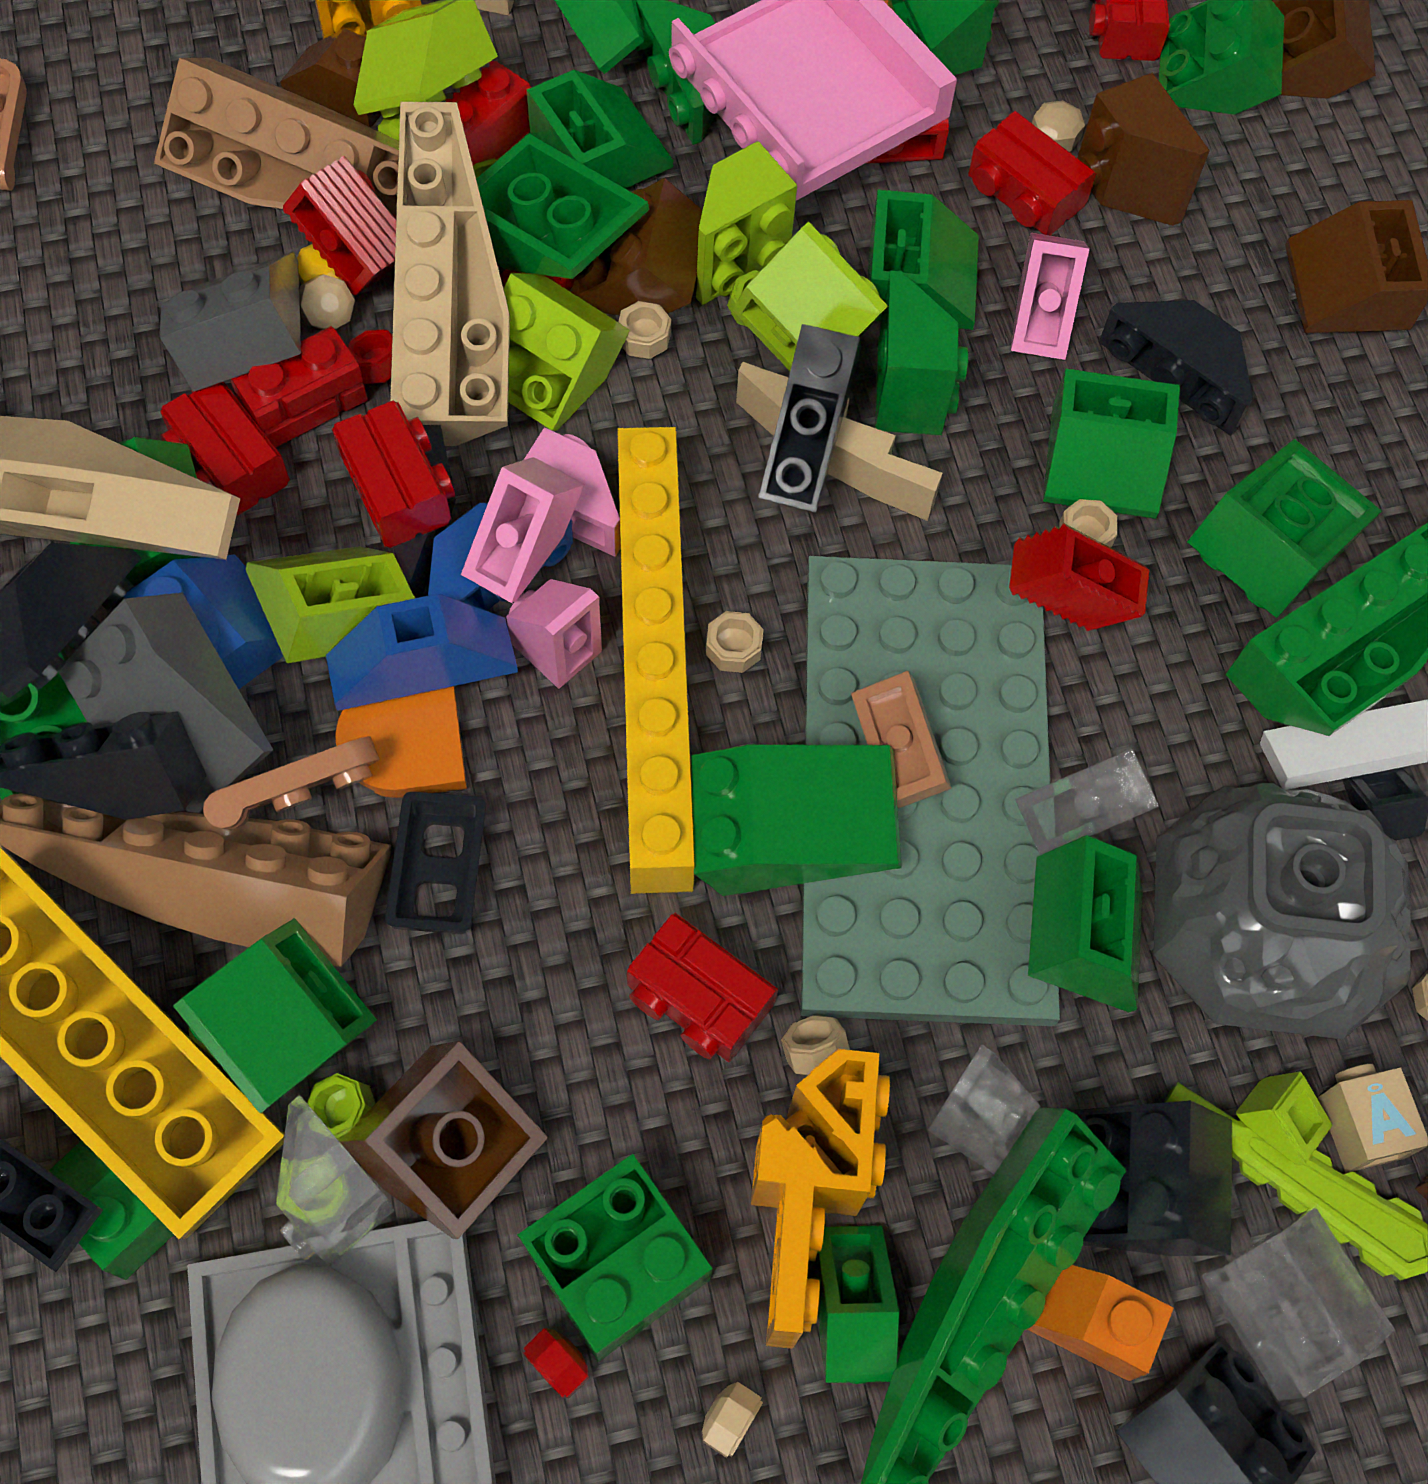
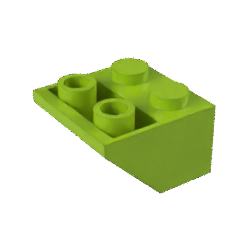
M440 0L405 9L369 29L366 35L354 100V107L358 115L380 111L383 118H387L400 113V102H442L446 99L443 90L447 87L452 86L453 89L460 88L481 78L482 74L479 68L497 58L498 55L475 0Z
M759 141L712 166L698 233L696 298L702 305L718 296L730 295L738 277L753 270L761 271L792 238L797 184Z
M807 222L746 286L731 310L790 371L802 324L860 337L861 339L888 305L879 297L874 284L867 278L860 276L840 255L836 244L826 235L820 234L810 222Z
M511 273L503 289L510 315L508 402L548 429L558 431L606 380L630 329L545 275Z
M358 546L247 562L246 566L248 577L286 663L326 657V654L377 606L415 599L394 554Z

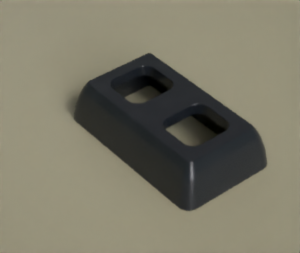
M408 792L403 796L385 921L389 926L399 930L464 934L470 930L486 811V801L482 797L425 792ZM431 825L462 828L464 830V840L461 854L456 858L429 857L424 855L422 848L425 830ZM424 883L454 886L457 889L453 914L445 918L417 915L414 912L417 888Z

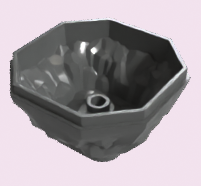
M1261 783L1251 787L1225 786L1218 788L1156 837L1153 955L1213 1023L1344 1040L1407 985L1411 976L1409 935L1411 886L1408 863L1399 851L1396 841L1384 833L1380 822L1370 810L1359 811L1347 801L1308 789L1285 790L1274 783Z

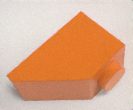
M1071 1265L1061 1272L1045 1297V1306L1041 1316L1027 1330L1127 1381H1131L1149 1374L1174 1307L1110 1275Z

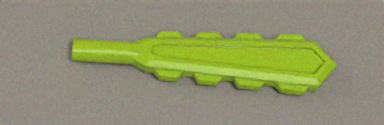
M1176 1082L1164 1102L1191 1100L1232 1120V1157L1239 1162L1240 1173L1257 1186L1267 1183L1277 1190L1280 1203L1296 1214L1308 1212L1316 1218L1317 1227L1320 1232L1338 1245L1349 1242L1358 1249L1360 1261L1379 1275L1384 1277L1392 1274L1401 1281L1428 1272V1224L1423 1222L1421 1211L1397 1197L1390 1200L1377 1195L1375 1185L1353 1171L1346 1174L1339 1173L1333 1169L1331 1158L1317 1150L1313 1152L1306 1164L1296 1165L1248 1128L1242 1121L1234 1119L1179 1082Z

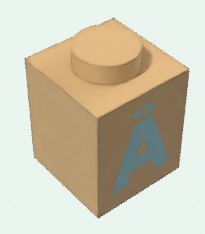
M1365 1064L1344 1070L1335 1075L1337 1084L1318 1097L1322 1108L1333 1125L1330 1132L1345 1173L1405 1159L1428 1147L1427 1133L1401 1068L1377 1073L1374 1064Z

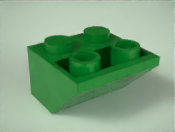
M888 0V6L953 75L982 67L987 43L992 38L991 23L994 8L998 7L999 0Z
M1206 0L1169 18L1170 28L1160 54L1159 82L1178 107L1235 115L1282 94L1284 15L1272 0Z
M571 70L527 89L530 134L618 185L627 188L673 167L672 157L621 87L577 70Z
M878 189L870 234L867 279L874 284L879 297L885 301L890 270L902 271L958 322V329L973 330L975 325L979 235L933 194ZM882 314L876 321H881Z
M1065 368L1052 406L1043 502L1071 506L1079 499L1102 501L1114 513L1156 519L1161 506L1177 434L1180 385Z
M1084 835L1036 857L1028 976L1126 1012L1137 1010L1143 898L1137 855Z
M295 918L260 938L173 1005L188 1024L194 1037L206 1046L231 1077L233 1084L248 1098L259 1113H262L324 1065L377 1021Z
M634 1154L625 1158L517 1234L558 1302L598 1362L709 1282L713 1270Z

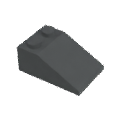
M294 252L192 287L189 290L176 294L170 300L161 304L159 337L193 392L248 373L252 366L274 364L301 354L298 259Z
M182 592L124 599L66 660L65 665L59 671L86 721L93 726L115 723L137 712H148L150 716L178 712L207 775L186 807V810L190 813L204 814V803L210 794L238 783L273 751Z

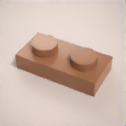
M909 671L851 693L867 744L890 745L894 749L898 809L952 789L918 688Z

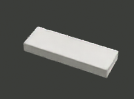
M1428 699L1365 711L1330 736L1294 726L1266 730L1263 732L1260 746L1281 787L1285 790L1428 762Z

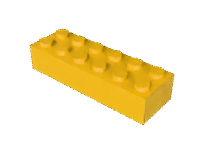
M0 847V1057L178 1239L188 1238L289 1138L264 1112L259 1113L248 1098L208 1055Z

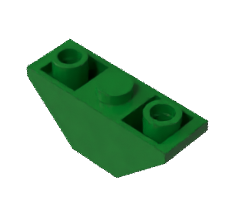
M636 0L644 42L636 47L635 50H643L647 58L648 71L653 85L657 89L663 88L667 96L668 109L673 123L677 127L683 126L692 145L703 141L717 113H711L706 108L697 89L687 78H681L675 72L670 62L669 49L672 47V21L679 18L693 35L716 23L710 14L668 0Z

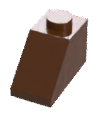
M346 28L309 46L280 81L282 89L311 100L370 128L381 116L380 111L358 115L354 107L366 37Z

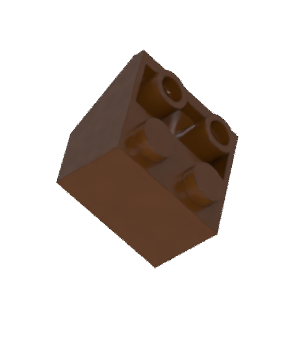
M663 178L644 189H637L632 192L648 201L649 210L574 277L575 280L571 293L603 313L620 316L621 310L638 301L659 304L667 314L691 304L697 276L698 233L703 210L666 178Z
M1413 200L1359 201L1289 237L1285 244L1304 333L1411 330L1428 302V259Z

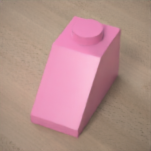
M1030 233L1019 287L1011 351L1066 359L1089 253V247L1084 241Z
M544 427L524 460L535 457L584 484L571 517L573 538L616 557L621 549L620 518L596 450L591 449L583 440L574 435H560Z
M535 457L503 466L461 575L510 603L517 601L562 540L584 484Z
M550 579L537 591L529 590L523 593L513 603L509 614L506 616L512 645L558 689L602 652L599 596L590 588Z

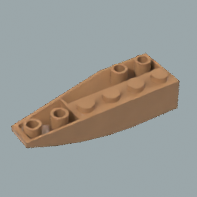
M179 58L154 164L245 203L283 209L284 203L303 180L308 179L319 170L345 156L356 170L364 172L369 177L374 193L391 214L397 215L398 140L311 100L214 59Z
M23 793L9 795L0 802L1 846L34 866L100 899L163 924L218 941L250 947L260 938L295 918L332 965L339 967L343 966L365 938L391 854V845L370 841V838L362 833H330L311 829L307 823L294 819L272 821L248 818L245 824L238 829L227 830L214 827L207 821L204 814L177 811L125 820Z

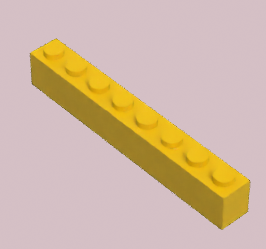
M676 427L618 428L631 894L693 892L694 843Z

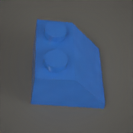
M235 554L227 555L226 560L207 557L172 560L123 596L124 599L182 592L238 690L284 657L248 577L246 566Z

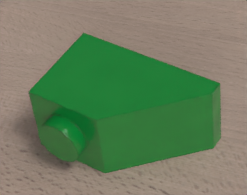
M82 1140L49 1170L103 1209L78 1243L103 1271L127 1280L174 1235Z
M882 1226L824 1227L822 1249L817 1251L816 1272L817 1279L820 1281L818 1305L819 1337L825 1382H849L853 1384L890 1382L893 1372L897 1368L899 1309Z

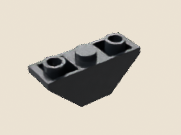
M1195 300L1120 302L1110 309L1099 343L1106 347L1114 357L1127 362L1152 381L1180 385V401L1195 410L1205 422L1216 425L1232 436L1238 429L1253 400L1240 331Z
M51 542L23 565L0 590V691L10 699L30 683L38 690L45 686L66 663L58 655L67 644L75 649L98 627L100 621L93 616L96 610L101 605L106 610H109L130 590L133 583L126 576L142 557L133 549Z

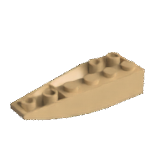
M400 102L390 401L399 402L408 420L418 417L422 425H441L445 446H457L508 426L510 315L457 102Z
M0 416V534L226 560L240 498L70 421Z

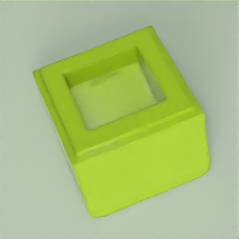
M1301 1071L1263 1078L1236 1111L1238 1118L1248 1128L1296 1165L1306 1164L1333 1126Z

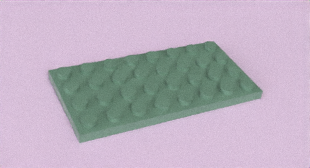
M809 556L807 565L805 745H868L851 693L909 671L918 688L952 789L898 809L902 868L802 884L800 1016L810 1017L814 1015L833 1018L1056 1026L1060 1020L1059 987L1028 976L1036 857L1053 850L1043 606L1037 607L1035 602L1029 604L1028 599H1021L1019 594L1012 595L1009 589L1012 565Z

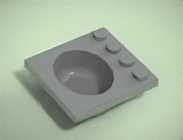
M423 1221L187 1265L201 1484H496L466 1232L459 1239H452L430 1222Z

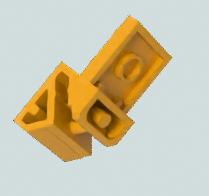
M837 1049L796 1085L787 1120L781 1115L770 1114L762 1121L755 1151L751 1205L777 1208L766 1346L793 1349L803 1332H810L812 1324H816L820 1281L818 1279H808L807 1272L808 1261H816L817 1251L822 1249L825 1213L857 1216L866 1199L874 1198L876 1187L882 1186L886 1147L883 1143H874V1131H879L881 1117H886L890 1077L878 1075L879 1053Z

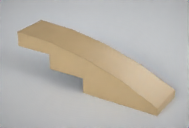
M742 362L738 370L736 403L774 436L788 377ZM848 398L827 473L873 499L928 521L935 504L943 473L893 456L892 450L896 435L847 419Z

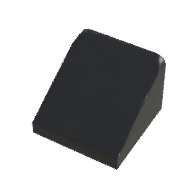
M1403 767L1343 779L1351 805L1359 811L1370 810L1380 822L1384 833L1395 841L1417 837L1424 833L1428 816V797Z

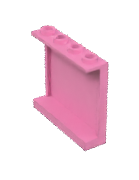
M761 0L694 35L679 18L672 21V47L669 49V58L675 72L681 78H687L700 93L706 108L711 113H717L724 120L741 148L744 149L757 141L763 145L797 184L796 201L950 116L957 78L883 0Z

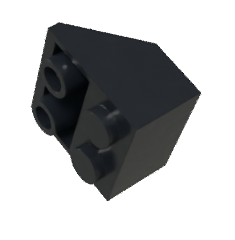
M1191 1100L1075 1110V1114L1126 1169L1125 1174L1120 1180V1188L1115 1200L1106 1210L1100 1211L1083 1238L1084 1246L1164 1256L1231 1255V1119Z
M1222 1335L1145 1399L1116 1430L1117 1434L1157 1484H1295L1316 1453V1450L1308 1442L1307 1434L1301 1423L1290 1412L1280 1408L1260 1383L1259 1376L1252 1363L1243 1354L1234 1351Z

